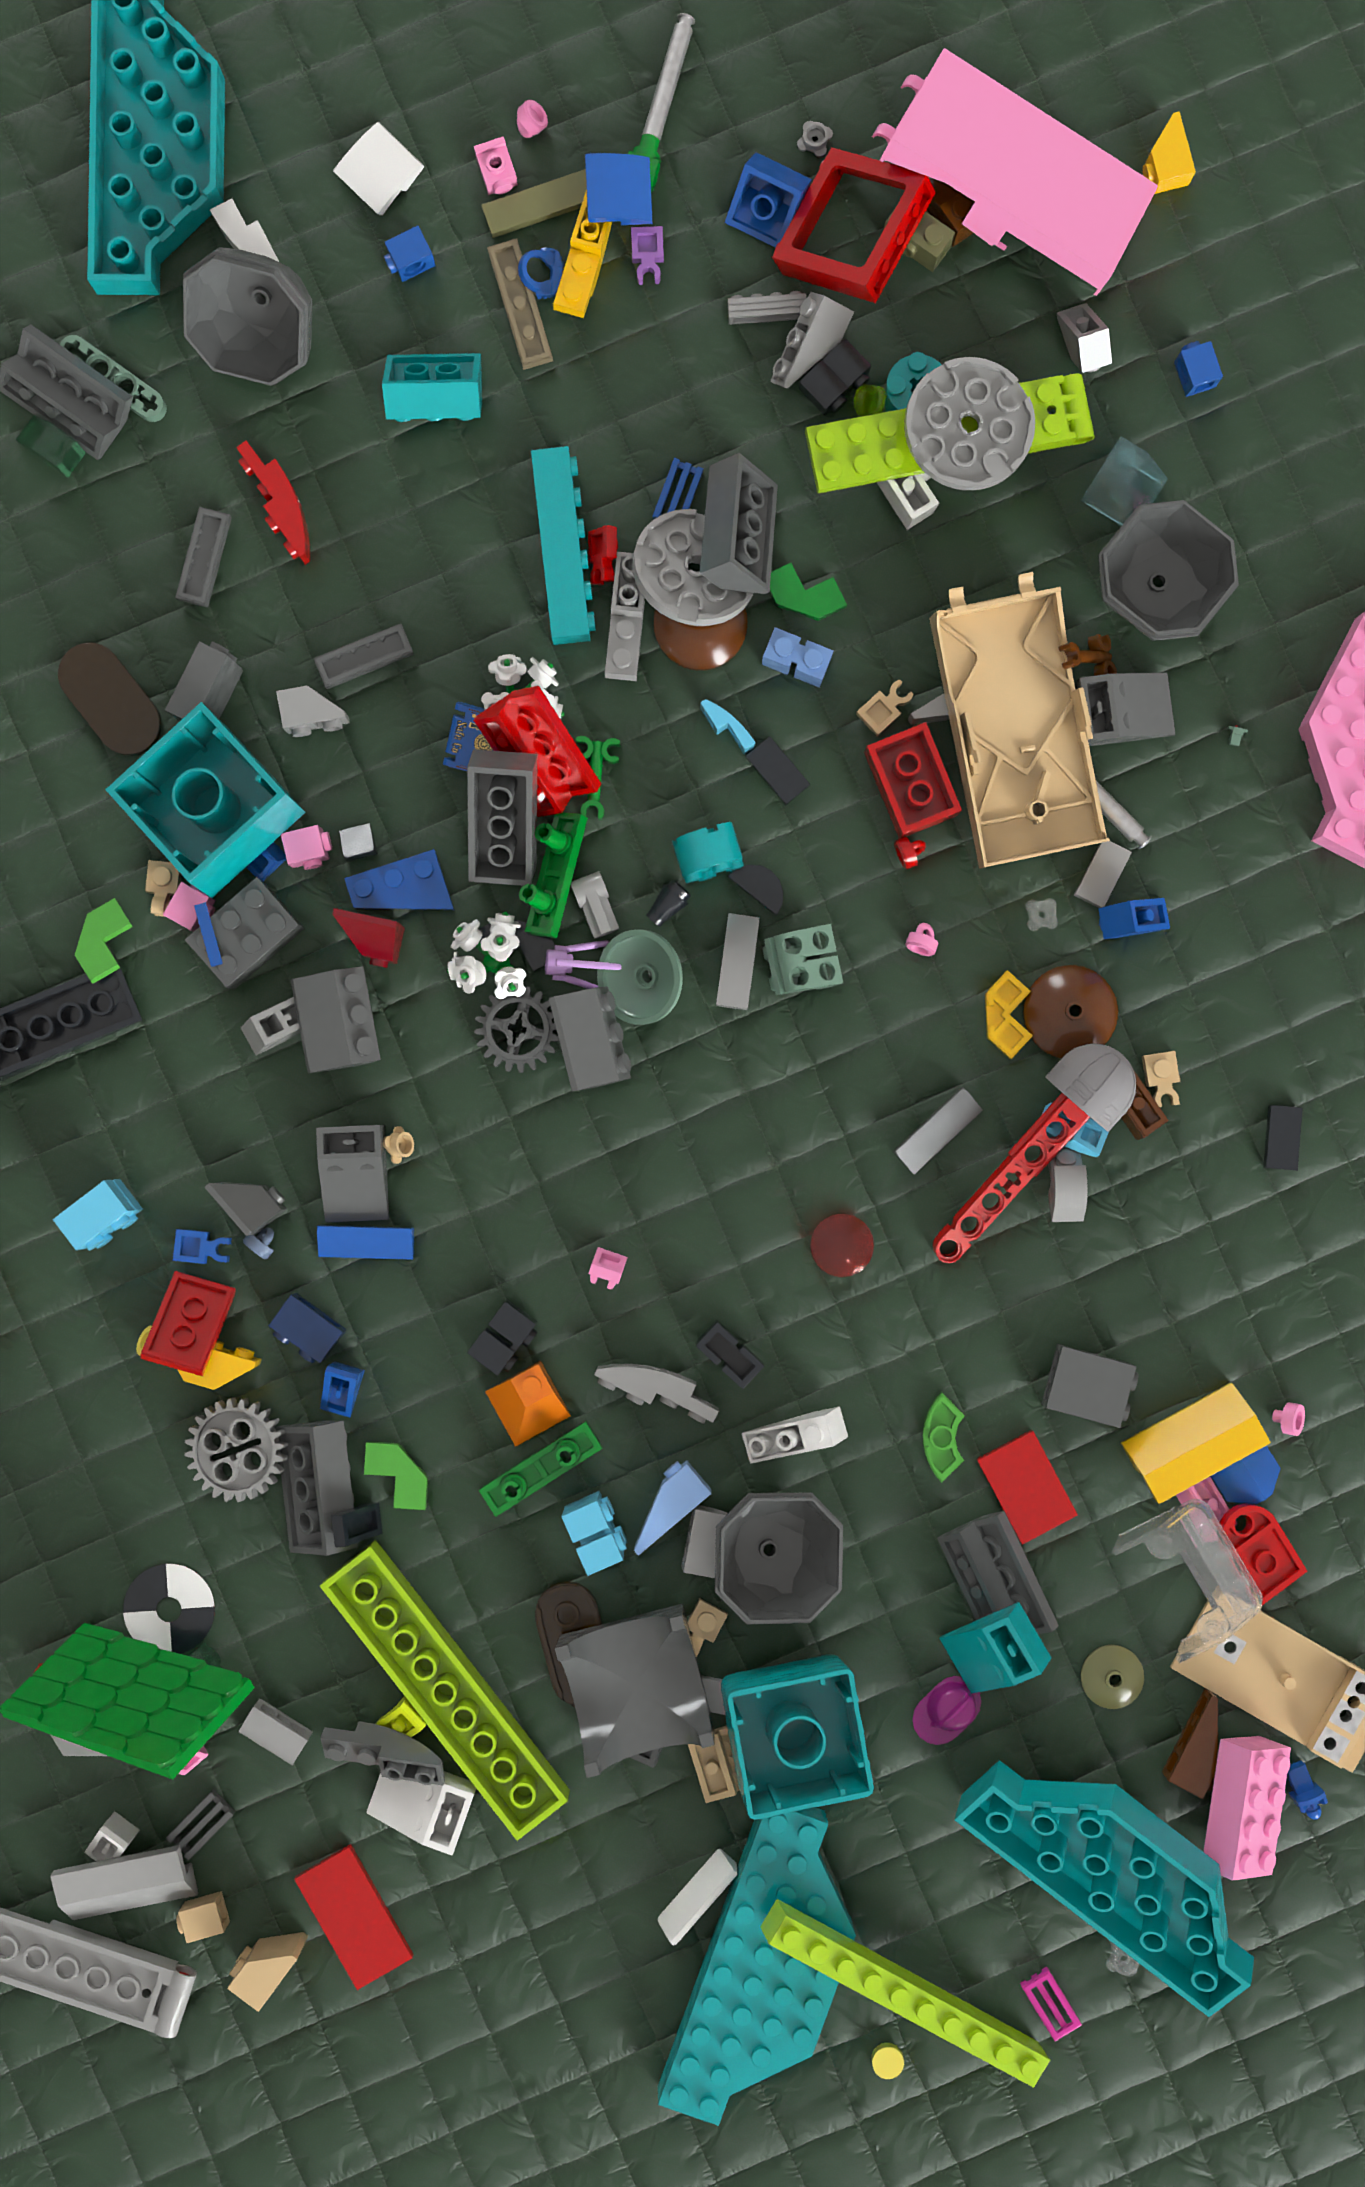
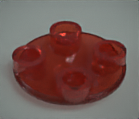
M836 1214L827 1217L816 1227L811 1238L810 1249L816 1264L823 1271L837 1277H848L862 1271L870 1262L874 1250V1241L870 1229L862 1220L848 1214Z

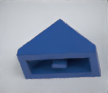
M335 1361L329 1364L325 1370L320 1409L350 1418L365 1370Z

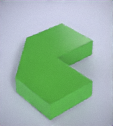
M115 898L87 914L75 952V957L92 984L120 968L105 942L133 927Z
M367 1441L364 1475L396 1476L394 1508L425 1510L427 1507L428 1491L427 1474L417 1466L399 1443Z

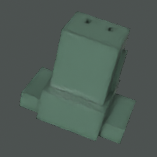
M1235 725V727L1228 726L1227 729L1231 730L1229 744L1239 746L1243 733H1247L1248 730L1238 725Z

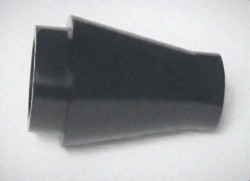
M672 879L669 884H664L646 916L657 926L661 927L665 921L689 904L687 900L691 897V894Z

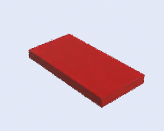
M351 1844L295 1876L296 1884L357 1990L413 1958L412 1950Z

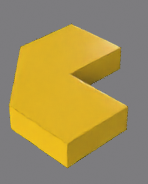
M1007 970L985 993L987 1039L1009 1059H1012L1033 1036L1010 1015L1031 991Z

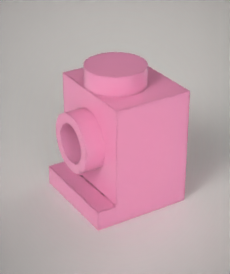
M504 137L474 146L476 160L488 195L494 193L498 195L505 194L513 187L518 186L516 173Z

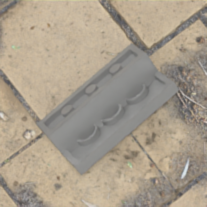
M180 1845L53 1870L50 1876L57 1905L72 1920L197 1896L199 1893L192 1863L184 1864Z

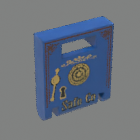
M456 702L455 710L465 712V717L457 714L453 715L446 753L456 755V759L444 757L443 765L467 771L473 749L493 751V749L473 721L485 708Z

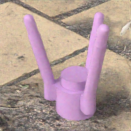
M608 940L568 946L555 945L554 950L547 949L545 958V974L552 975V980L565 981L587 989L598 987V985L566 975V973H572L573 967L620 970L622 966L608 962L573 960V954H567L569 952L606 947L609 943Z

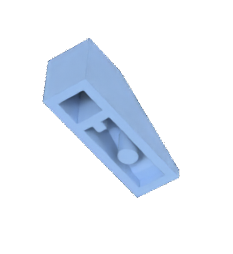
M687 1460L682 1464L678 1461L675 1462L663 1473L666 1478L662 1480L635 1543L634 1551L637 1555H640L711 1495V1488Z

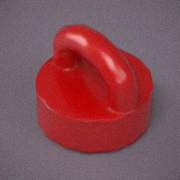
M906 836L895 840L894 848L897 857L905 869L908 870L918 865L917 856L926 848V843L923 840H916L910 843Z

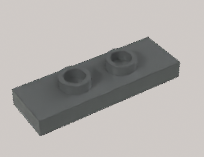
M199 507L175 596L177 600L208 608L232 519L230 514Z
M400 623L315 657L314 661L325 688L330 689L412 656L414 653L403 625Z

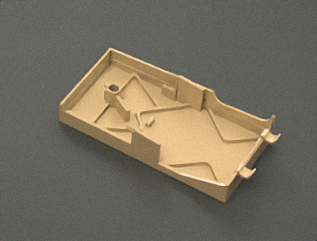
M1033 572L1018 575L1020 594L966 605L963 587L949 589L948 595L951 608L938 610L929 618L979 868L1110 841L1106 836L1088 739H1093L1084 688L1075 690L1072 669H1064L1062 667V663L1067 662V655L1065 652L1059 651L1058 648L1067 643L1061 587L1036 592L1033 583Z

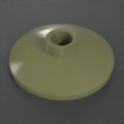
M1105 1645L1092 1651L1085 1659L1080 1674L1081 1684L1084 1692L1092 1702L1103 1708L1118 1709L1129 1705L1139 1696L1144 1684V1670L1139 1659L1129 1649L1119 1645ZM1112 1675H1119L1120 1681L1115 1685L1110 1684V1677Z

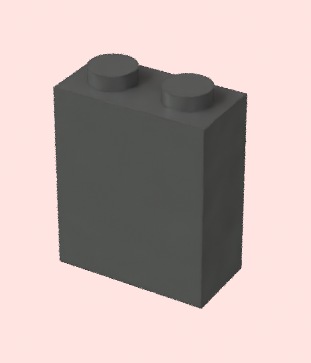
M199 641L165 711L178 721H181L202 702L220 719L243 672V669L236 663L237 658L228 653V649L215 642H211L210 646Z
M1057 1344L1041 1405L1047 1409L1120 1428L1122 1421L1126 1422L1130 1413V1403H1127L1130 1390L1134 1391L1137 1386L1139 1374L1135 1372L1137 1366Z

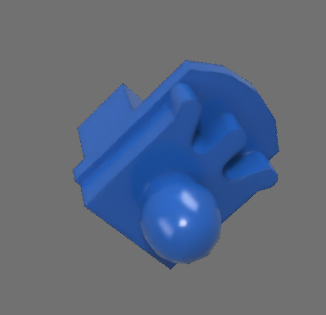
M1301 1760L1290 1764V1769L1287 1773L1293 1790L1289 1792L1290 1797L1294 1800L1301 1813L1306 1812L1307 1816L1313 1820L1320 1818L1321 1807L1318 1804L1328 1803L1325 1792L1315 1782H1312L1307 1767Z

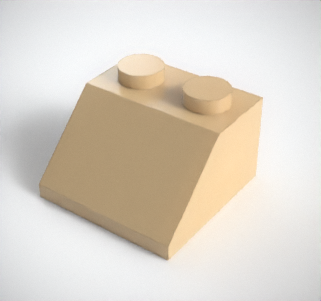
M300 1932L258 1939L253 1948L247 1945L229 1973L233 1979L227 1989L259 2012L298 1959L308 1935Z

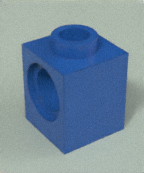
M419 226L413 227L384 242L388 254L384 255L387 266L392 274L398 273L402 282L436 266L433 254Z
M1195 341L1185 345L1174 361L1186 397L1215 388L1223 378L1211 341L1203 344Z

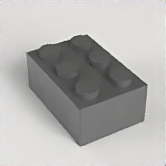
M256 877L210 917L223 964L211 967L200 927L190 934L185 941L226 988L235 990L305 928L263 880Z

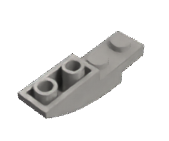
M617 552L605 666V678L637 680L645 598L641 594L633 575L632 560L634 553Z
M610 1364L598 1366L594 1373L595 1376L599 1377L597 1382L612 1391L616 1387L627 1392L625 1397L639 1405H643L644 1401L651 1405L657 1393L661 1395L659 1400L674 1409L680 1405L690 1410L687 1415L703 1424L706 1419L714 1422L719 1412L718 1407L692 1394L696 1387V1381L665 1369L638 1364Z

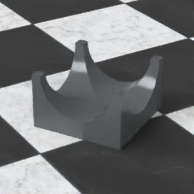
M683 1603L560 1635L555 1651L557 1660L561 1662L565 1670L574 1700L582 1738L584 1769L587 1778L600 1775L604 1769L612 1764L647 1751L684 1744H695L702 1748L715 1745V1728Z

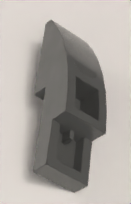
M361 1721L358 1722L355 1731L324 1727L321 1743L325 1758H330L334 1761L358 1762L368 1766L380 1765L382 1777L395 1781L407 1780L424 1785H444L445 1776L442 1760L429 1748L406 1734L377 1724Z

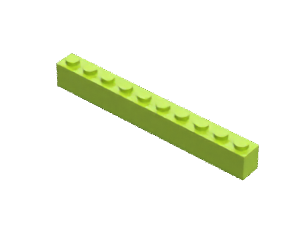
M776 1899L760 1926L769 1945L1033 2088L1050 2062V2058L1035 2039L779 1899Z

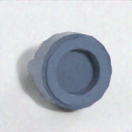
M266 1227L257 1236L255 1234L245 1236L243 1243L264 1260L268 1259L274 1252L269 1246L274 1237V1231L272 1228Z

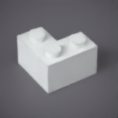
M926 473L877 482L907 530L932 515L939 504L925 482L931 478Z

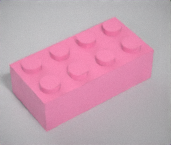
M1261 1736L1220 1739L1204 1853L1219 1864L1221 1876L1233 1881L1272 1875L1276 1864L1277 1838L1281 1831L1280 1818L1282 1805L1286 1797L1285 1785L1287 1773L1290 1769L1291 1747Z

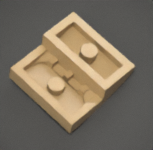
M726 1725L715 1729L714 1746L702 1748L699 1745L688 1744L706 1803L735 1796L737 1791L740 1790Z

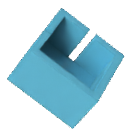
M121 1179L104 1180L52 1220L75 1250L87 1248L90 1251L95 1247L99 1249L113 1239L112 1232L120 1228L124 1230L138 1220L136 1214L143 1208Z
M600 1491L566 1505L561 1516L572 1542L580 1541L581 1546L576 1548V1551L587 1576L623 1561L624 1551L627 1549L626 1544L628 1543L622 1527H615L613 1523V1514L615 1512L608 1496L602 1498Z

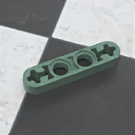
M69 335L61 341L60 345L68 351L71 347L79 348L82 354L87 357L85 363L92 368L99 362L108 364V372L104 377L117 386L124 380L132 381L134 388L130 393L133 396L130 410L149 422H157L165 416L167 405L156 390L77 335ZM140 395L150 403L155 401V404L158 406L155 411L153 409L147 411L143 402L139 400Z

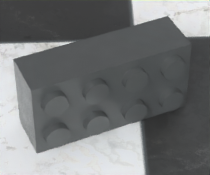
M473 749L467 766L469 882L521 886L533 883L537 863L535 830L537 828L538 754Z

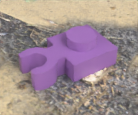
M631 227L632 263H641L637 268V282L639 285H643V275L651 272L654 274L655 284H659L661 279L660 268L656 263L664 262L663 227Z

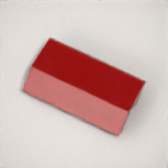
M539 686L514 690L474 718L473 721L493 751L538 754L537 817L562 813L572 796L595 793L600 788L601 782Z

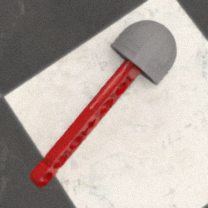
M1086 1044L1069 1051L1045 1076L1062 1093L1008 1152V1157L955 1214L951 1226L947 1223L933 1240L932 1247L934 1253L942 1262L952 1263L960 1259L970 1248V1241L980 1237L1034 1176L1037 1177L1090 1117L1109 1132L1127 1112L1135 1097L1136 1077L1131 1064L1119 1051L1102 1044ZM1061 1111L1068 1119L1071 1120L1069 1123H1067L1066 1120L1059 1115ZM1052 1122H1060L1062 1125L1060 1134L1055 1137L1047 1136V1126ZM1033 1145L1039 1146L1041 1150L1039 1157L1033 1161L1026 1160L1025 1151L1027 1148ZM1006 1173H1015L1017 1180L1014 1182L1008 1180L1005 1176ZM997 1183L1007 1191L1004 1195L995 1186ZM988 1193H995L998 1195L996 1205L991 1208L984 1207L982 1205L984 1196ZM969 1216L975 1217L977 1225L973 1230L964 1231L961 1229L963 1219ZM946 1240H953L956 1242L955 1250L948 1255L940 1253L941 1244Z

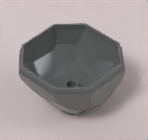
M219 247L183 273L184 337L213 371L272 386L306 365L311 350L313 303L302 279L290 267L264 255L239 249Z
M1184 500L1138 505L1098 555L1103 602L1152 641L1198 636L1239 586L1234 540ZM1153 579H1160L1163 583L1162 587H1156L1153 584Z
M812 1492L748 1493L716 1525L714 1591L746 1624L811 1623L842 1591L843 1524ZM772 1544V1551L765 1554L763 1552L764 1546Z

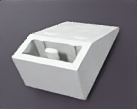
M445 1771L443 1786L435 1784L424 1785L407 1780L395 1781L382 1777L380 1773L366 1813L424 1846L453 1856L476 1787L470 1780Z

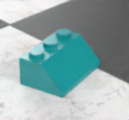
M481 353L387 355L382 381L386 419L407 422L411 419L439 421L443 418H457L462 421L480 418L482 408Z

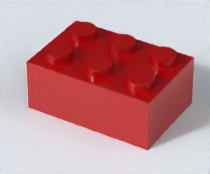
M926 722L866 747L864 751L865 757L899 839L956 817L962 811Z

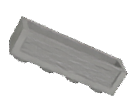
M793 291L790 294L782 295L780 292H774L770 296L753 294L751 297L734 295L728 298L727 303L729 325L798 320L800 307L806 299V293Z

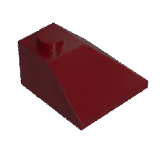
M336 908L333 909L332 915L361 955L370 959V965L388 968L389 963L397 964L405 927L397 921Z

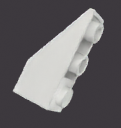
M840 1406L745 1431L742 1433V1437L751 1464L833 1447L846 1439L848 1434Z

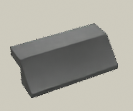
M31 324L22 330L18 354L1 363L0 391L96 460L102 458L127 422L133 396Z
M1005 1511L980 1516L937 1538L976 1620L1020 1602L1037 1634L1053 1632L1059 1626Z

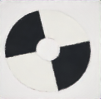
M161 1564L142 1572L130 1585L123 1605L125 1624L133 1639L157 1645L159 1649L178 1654L190 1651L204 1640L211 1629L215 1614L213 1595L207 1583L195 1571L178 1564ZM172 1597L179 1601L182 1611L177 1620L165 1622L158 1617L156 1608L159 1601L163 1598Z

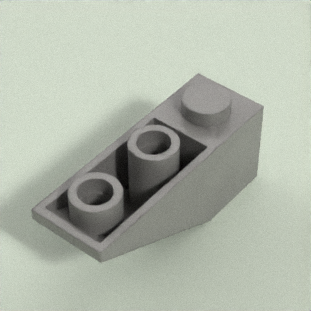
M810 292L800 307V316L795 327L787 336L785 350L773 367V376L770 382L786 389L790 387L841 342L854 311L824 295Z

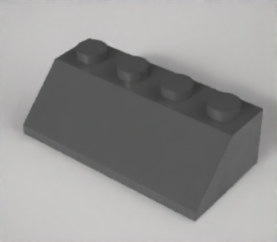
M737 453L709 467L700 574L720 589L766 594L770 592L778 485L742 454Z
M324 1420L277 1426L276 1431L285 1430V1433L279 1437V1441L288 1443V1446L280 1449V1453L288 1456V1459L281 1461L280 1465L284 1468V1471L281 1472L290 1553L328 1556L358 1548V1543L348 1547L335 1548L331 1515L354 1508V1495L350 1480L351 1467L348 1461L347 1433L344 1421Z

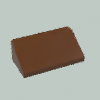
M1134 1071L1136 1077L1135 1097L1130 1108L1121 1119L1135 1139L1140 1140L1147 1137L1169 1120Z

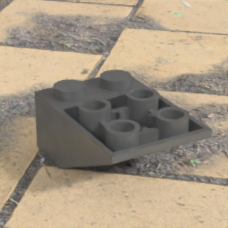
M1167 673L1105 674L1081 677L1074 684L1075 690L1083 687L1093 735V739H1088L1089 746L1175 736Z
M385 1125L316 1128L317 1161L325 1222L389 1220L386 1149L383 1146V1139L386 1136Z

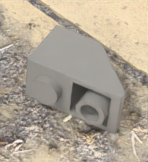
M309 686L276 691L282 727L288 734H292L293 737L308 736L312 734L311 730L323 728L324 731H336L343 728L342 724L350 723L349 717L344 710Z

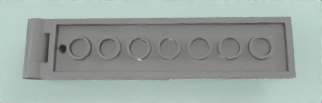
M0 1908V1982L153 2032L164 2038H174L177 2036L197 1975L195 1969L187 1965L178 1964L179 1961L56 1920H52L48 1924Z

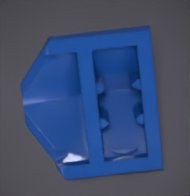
M1265 1446L1210 1477L1227 1502L1258 1504L1273 1494L1281 1468L1268 1447Z

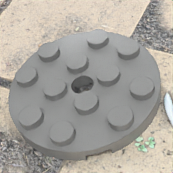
M977 357L952 359L927 373L914 389L908 402L904 419L907 445L919 467L935 481L959 490L989 488L1004 481L1015 472L1028 454L1035 432L1033 405L1030 396L1027 397L1023 388L1018 383L1019 379L1000 364ZM966 416L973 417L978 423V429L967 433V430L962 427L961 419Z
M681 509L657 517L642 531L633 554L632 568L634 579L641 594L648 603L659 613L672 620L694 626H710L726 622L744 610L750 602L753 593L720 589L701 575L700 572L688 570L689 563H701L705 515L696 513V509Z

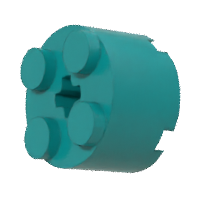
M915 352L900 359L890 370L884 389L886 412L907 408L912 395L911 389L914 390L927 373H930L942 364L921 352Z
M732 822L716 824L718 830L705 827L676 838V841H672L681 874L686 883L697 880L699 882L716 877L718 872L725 870L729 872L744 867L743 856Z

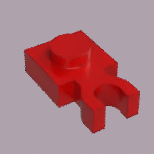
M605 525L588 532V563L593 564L590 576L591 584L602 586L604 581H614L615 573L612 567V560L617 558L618 550L617 527Z

